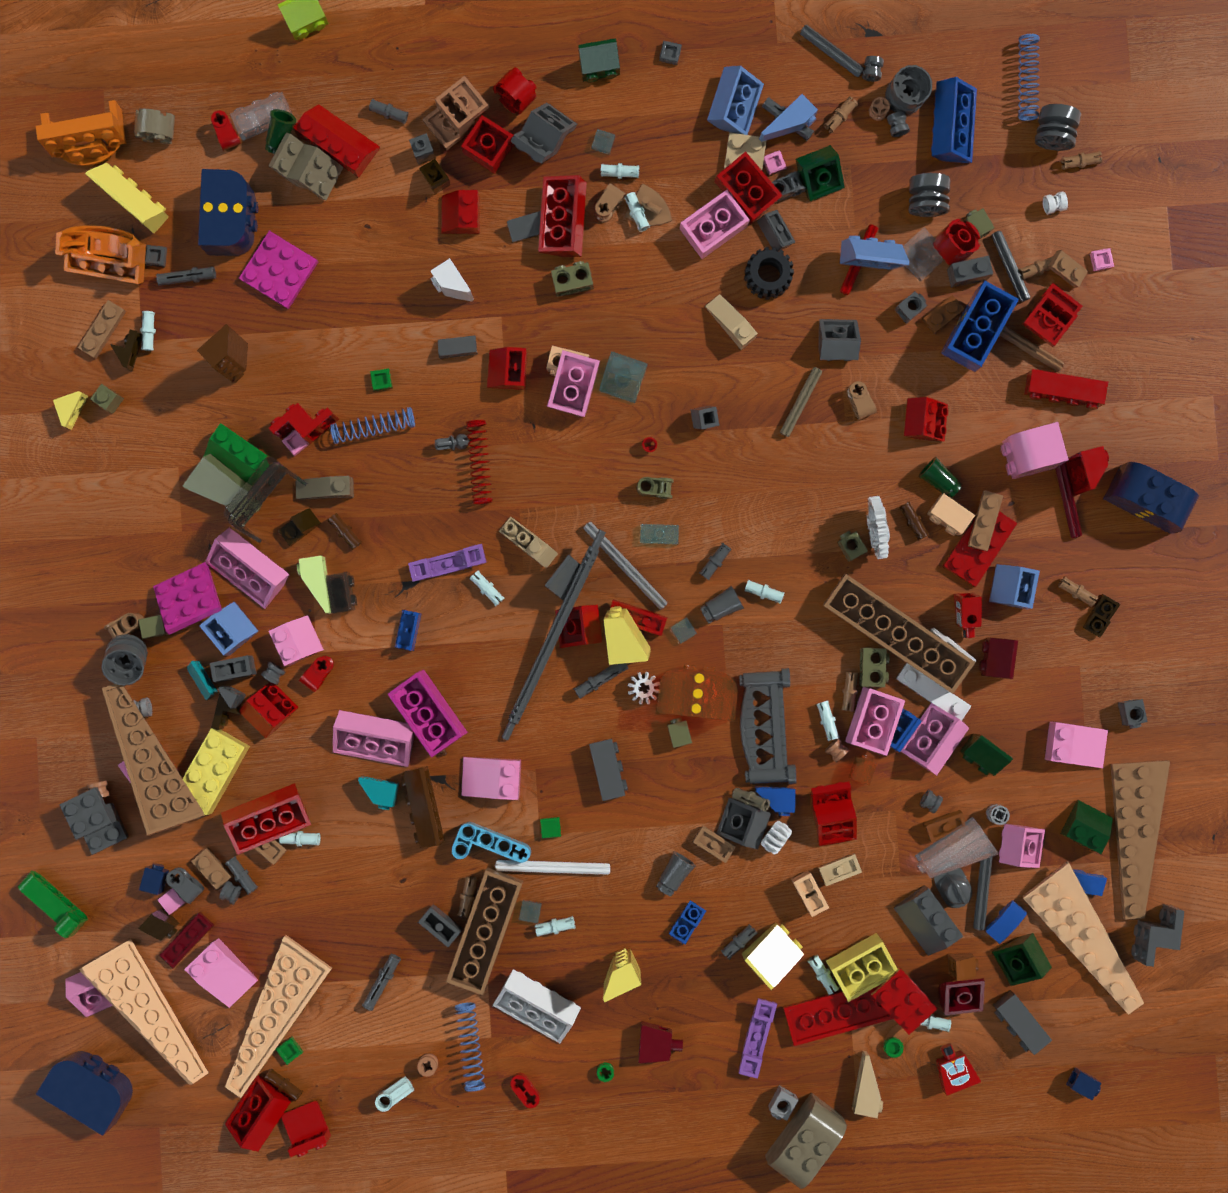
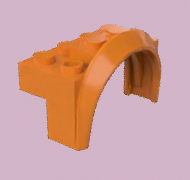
M115 100L108 101L110 111L108 113L59 122H51L49 113L40 114L42 125L36 126L37 140L51 157H61L66 162L79 166L101 163L111 157L121 144H126L122 109ZM76 142H92L83 146H71L75 145Z
M92 225L74 226L56 233L55 254L64 255V271L134 284L144 282L146 244H142L133 234L117 228ZM89 237H90V251L88 250V238H89ZM93 254L111 256V257H116V258H120V259H123V260H118V259H113V258H107V257H101V256H96V255H93Z

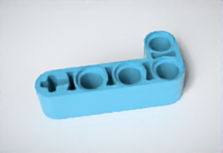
M466 822L460 827L452 846V854L457 859L467 857L473 844L520 863L526 862L531 856V848L526 843L473 822ZM464 827H471L473 835L466 836L463 831ZM485 833L489 834L491 842L484 843L481 836ZM501 841L508 842L509 849L505 851L500 849L499 843ZM515 844L517 845L515 847L516 850L520 851L522 848H524L525 853L527 855L520 857L519 852L514 851L513 854H511L510 852L513 849V845ZM457 845H464L466 853L459 854L456 850Z

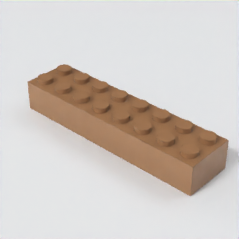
M845 573L823 604L833 613L952 694L975 664V661Z

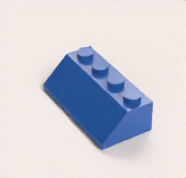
M958 77L937 81L931 152L933 157L941 161L972 163L977 88Z

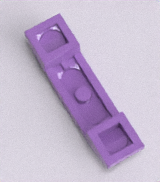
M479 544L429 559L410 562L408 565L412 581L415 582L457 572L487 562L483 546Z
M758 998L748 1028L739 1074L758 1079L762 1056L777 1003Z

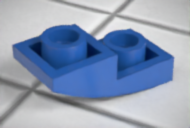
M1073 869L1086 894L1102 896L1107 881L1104 875L1088 874L1083 870Z
M690 900L668 935L686 945L706 910Z
M1012 900L999 911V916L985 928V932L1000 944L1016 929L1027 915V912Z

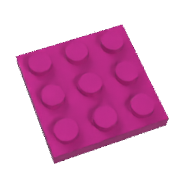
M268 231L239 279L289 309L318 264V260L273 232Z
M206 562L153 586L164 627L169 635L222 610L211 572Z

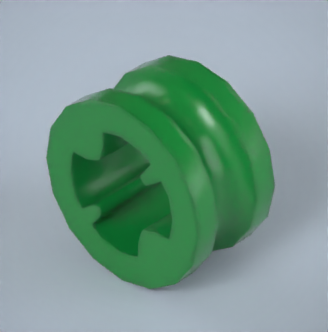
M603 1062L597 1068V1077L602 1082L611 1081L614 1076V1068L610 1063ZM602 1068H606L611 1073H608V1076L605 1077L604 1074H600V1071L602 1072Z

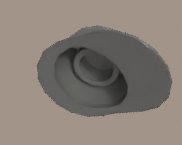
M954 863L941 864L934 873V882L947 905L953 908L965 906L971 899L972 889L964 872Z

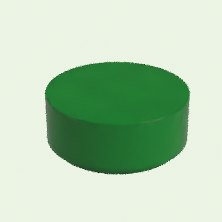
M889 1037L884 1041L883 1049L889 1057L897 1058L903 1053L904 1046L897 1037Z

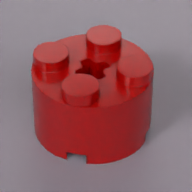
M516 67L510 69L493 86L495 95L498 93L501 97L499 101L514 114L518 112V115H521L537 97L535 83L522 76L521 71Z
M955 219L937 235L933 243L934 248L948 265L966 261L979 249L980 234L972 223Z

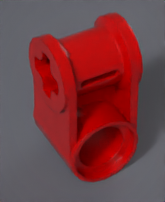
M221 110L213 112L211 122L223 151L241 144L227 114Z
M329 656L316 658L299 681L315 693L334 667L332 658ZM326 661L325 665L327 666V668L322 669V664L320 662Z

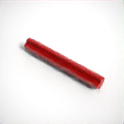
M870 224L862 240L875 238L878 227ZM850 266L840 288V293L844 295L850 294L861 266Z

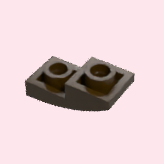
M1102 593L1083 628L1100 638L1121 604Z

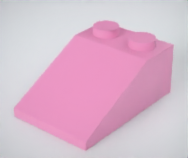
M562 350L547 407L585 417L600 361Z
M1050 722L1045 760L1103 768L1108 730Z
M463 757L462 796L518 800L520 795L521 760Z
M219 938L212 942L185 968V971L200 986L229 1008L258 981Z

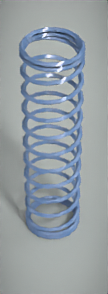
M1025 34L1019 37L1018 46L1021 50L1018 54L1021 57L1018 61L1021 65H1019L1018 69L1021 72L1018 76L1021 79L1018 84L1021 87L1018 91L1021 94L1018 99L1021 102L1018 106L1021 109L1018 111V118L1024 121L1037 119L1039 112L1034 110H1037L1039 106L1021 107L1020 104L1022 102L1035 103L1039 99L1028 98L1021 100L1020 96H1033L1040 92L1030 90L1022 93L1020 91L1022 87L1036 88L1039 84L1028 83L1021 85L1020 82L1022 80L1034 81L1040 77L1030 75L1022 78L1020 76L1022 72L1037 73L1039 69L1028 68L1021 70L1020 67L1022 65L1036 66L1040 62L1031 60L1022 63L1020 60L1022 57L1033 59L1040 55L1038 53H1028L1022 56L1020 52L1022 50L1036 51L1040 47L1032 45L1021 48L1020 45L1038 43L1040 37L1037 34ZM1037 47V49H1026V48ZM1028 55H1038L1034 57H1026ZM1030 62H1037L1036 64H1026ZM1029 77H1037L1035 79H1026ZM1029 92H1038V93H1034V94H1026V93H1029ZM1025 114H1036L1035 116H1025Z
M407 407L408 422L405 411L402 408L403 427L398 418L397 411H394L396 429L393 426L389 412H387L388 430L380 413L381 432L378 429L374 415H372L374 433H372L365 417L366 436L362 430L359 418H357L359 437L356 435L350 420L351 439L344 422H342L344 441L340 436L337 424H331L330 431L333 442L338 444L339 438L342 442H345L346 435L352 441L353 433L357 439L360 438L361 432L364 437H367L368 429L372 436L375 435L376 429L379 434H382L383 426L386 432L389 433L390 423L395 431L398 429V423L401 429L404 430L405 420L407 425L413 428L415 427V420L412 409Z
M472 1002L458 1004L454 1007L455 1010L458 1011L455 1014H475L470 1018L458 1019L456 1021L463 1022L470 1020L476 1022L475 1024L470 1026L457 1028L458 1030H463L467 1028L477 1029L475 1032L471 1034H463L458 1036L459 1038L468 1036L478 1037L474 1041L463 1042L459 1044L460 1046L468 1044L479 1045L475 1049L463 1050L460 1052L480 1053L475 1057L461 1059V1061H469L473 1059L480 1060V1063L476 1065H468L462 1067V1069H469L473 1067L481 1068L479 1072L464 1074L463 1077H470L474 1075L483 1076L481 1079L477 1081H467L464 1083L466 1085L464 1088L468 1092L479 1091L486 1087L485 1083L481 1081L484 1079V1075L480 1074L483 1071V1067L479 1066L483 1060L477 1058L481 1055V1052L477 1050L480 1047V1044L476 1042L477 1040H479L480 1037L478 1035H475V1033H477L479 1029L477 1027H473L477 1024L478 1021L472 1019L477 1015L475 1012L471 1011L476 1007L475 1003Z

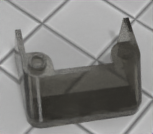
M265 458L232 501L225 507L224 517L235 529L260 543L262 540L245 526L286 473L304 486L308 483L276 458Z

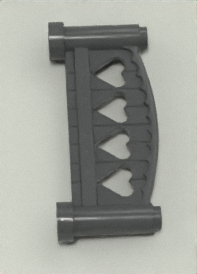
M782 668L781 671L743 673V675H739L740 686H744L740 711V734L744 754L749 765V771H745L746 783L788 782V784H796L795 764L787 765L783 688L790 687L789 668ZM760 691L770 697V699L761 706L755 707L753 705V692ZM756 710H760L772 717L761 726L754 724L756 719L754 712ZM757 729H761L773 736L760 746L755 743L757 738L755 731ZM761 748L774 755V757L759 765L756 761L758 758L756 751Z

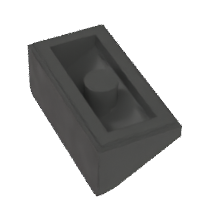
M778 210L764 214L757 221L770 246L777 248V252L795 243Z
M541 211L507 221L513 243L539 235Z
M476 335L439 339V358L478 355Z
M231 686L219 687L218 689L230 708H240L246 696L245 693Z

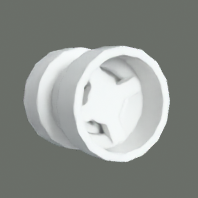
M1062 191L1054 196L1049 194L1043 197V208L1047 215L1053 214L1057 210L1060 212L1067 210L1068 200L1065 192Z

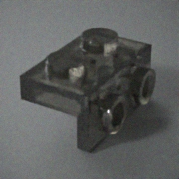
M347 571L326 575L331 613L355 610L357 597L352 591V587L355 586L353 575H350V572Z

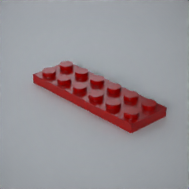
M880 985L848 1002L843 991H838L830 995L827 994L783 1006L793 1045H801L892 1020L893 1018L871 995Z

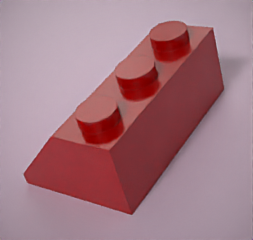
M746 151L720 172L714 181L722 192L725 190L729 191L749 218L750 225L765 214L783 196Z
M1104 446L1081 451L1068 457L1066 466L1074 496L1093 490L1097 486L1109 465V455L1104 450Z
M259 1075L251 1083L225 1123V1126L240 1148L259 1152L291 1103L283 1092H278V1088Z

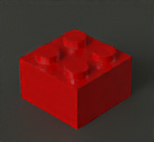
M481 115L461 145V149L464 155L495 174L514 146L510 142L513 134Z

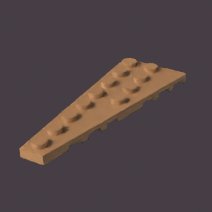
M117 684L103 687V695L147 836L205 817L202 808L125 687Z
M1169 760L1110 764L1122 914L1125 920L1145 918L1170 767Z

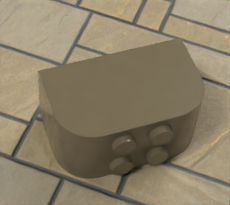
M811 1092L766 1153L765 1157L768 1165L798 1188H805L842 1140L847 1128L843 1116Z

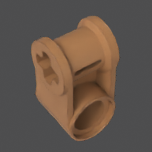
M610 183L596 203V219L600 222L609 221L624 201L626 193Z
M857 381L848 387L847 396L858 420L877 413L875 403L863 382ZM856 388L860 389L861 392L854 394L853 390Z
M127 613L117 620L110 622L104 628L109 631L112 638L124 634L131 635L140 629L139 619H144V617L139 613ZM132 617H134L136 620L134 626L130 624V620Z

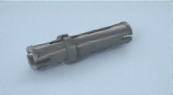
M770 97L762 105V108L775 116L774 119L787 109L785 106L781 107ZM805 126L802 130L796 131V133L808 141L814 130Z
M194 267L186 271L157 274L156 279L159 286L190 281L198 283L200 280L216 279V271L214 267L201 269Z
M626 663L613 664L594 677L590 676L586 682L574 688V690L581 699L593 690L597 691L598 687L629 668Z
M391 953L384 967L380 968L379 976L362 1004L365 1009L373 1011L387 983L394 977L393 973L401 961V958Z

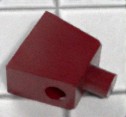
M641 1021L638 1063L670 1061L671 1051L682 1052L683 1040L672 1039V1029Z

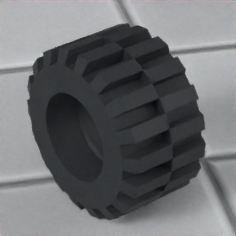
M764 247L763 251L759 249L756 251V254L753 253L747 262L744 279L747 282L746 286L748 289H752L751 293L753 295L757 293L758 298L765 296V300H769L770 297L775 299L779 294L783 295L790 286L794 274V269H792L793 263L792 261L789 262L790 257L788 254L784 256V251L781 249L777 252L775 247H772V250H769V247ZM763 265H772L779 271L780 278L775 282H766L760 278L758 269Z

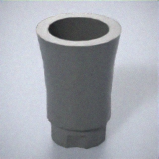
M730 586L724 592L706 602L700 609L707 622L711 623L733 612L742 610L744 607L733 587Z
M673 851L669 863L659 878L660 881L656 887L664 894L672 897L696 865L682 854Z

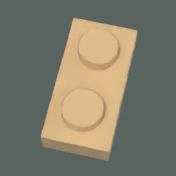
M854 853L818 867L825 886L862 873Z

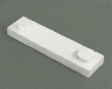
M908 663L904 665L896 680L961 721L971 708V705Z

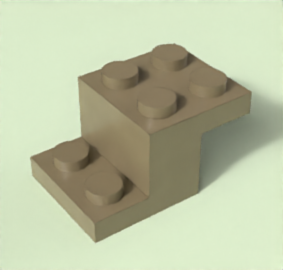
M290 133L284 135L269 164L270 168L292 184L310 190L322 200H327L344 168L318 147L304 144Z

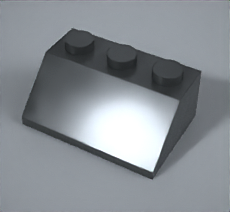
M925 885L893 907L928 956L950 947L963 937L931 890Z

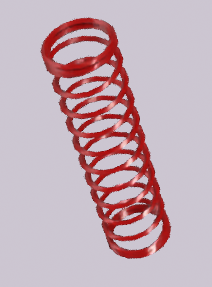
M471 420L466 422V426H468L466 429L470 432H473L467 435L469 439H472V441H470L468 445L471 447H475L468 451L470 454L474 455L471 456L469 460L472 462H476L469 466L471 469L476 470L471 472L470 475L473 477H479L471 481L472 484L478 485L473 487L471 490L474 492H479L472 496L473 504H487L493 502L492 498L474 497L481 494L492 493V491L473 490L478 487L491 485V483L473 482L478 479L490 478L491 476L472 475L476 472L490 470V468L471 467L476 464L490 462L471 460V458L482 455H489V453L470 452L474 449L489 447L488 445H470V443L488 439L469 437L472 434L487 432V430L475 431L468 429L470 427H479L486 425L487 423L485 420Z

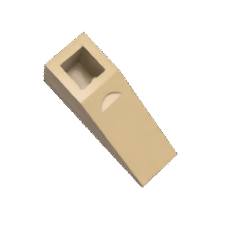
M512 517L499 530L500 533L546 569L558 555L548 544Z

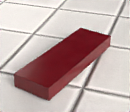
M199 912L159 956L172 969L175 968L214 924Z

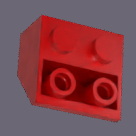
M518 347L490 349L487 388L525 390L527 349Z
M929 397L907 398L904 436L918 440L945 442L948 404Z
M269 682L245 701L239 713L266 739L299 707L276 684Z

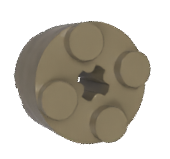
M136 109L135 137L142 138L144 142L153 143L154 139L160 140V143L172 144L175 115L166 112V116H164L159 110Z

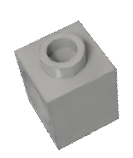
M779 1085L768 1105L771 1111L770 1114L778 1120L783 1118L787 1121L798 1102L797 1095ZM786 1101L787 1105L785 1108H778V1103Z

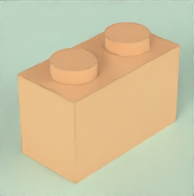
M944 493L938 497L927 513L932 522L937 525L942 524L946 527L945 530L953 536L963 534L975 517L973 513Z

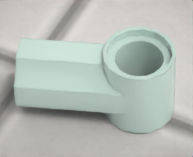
M404 1076L386 1090L381 1091L375 1100L376 1108L379 1111L386 1112L397 1102L412 1093L414 1088L409 1079ZM386 1096L389 1098L390 1103L384 1105L381 1103L380 1098Z

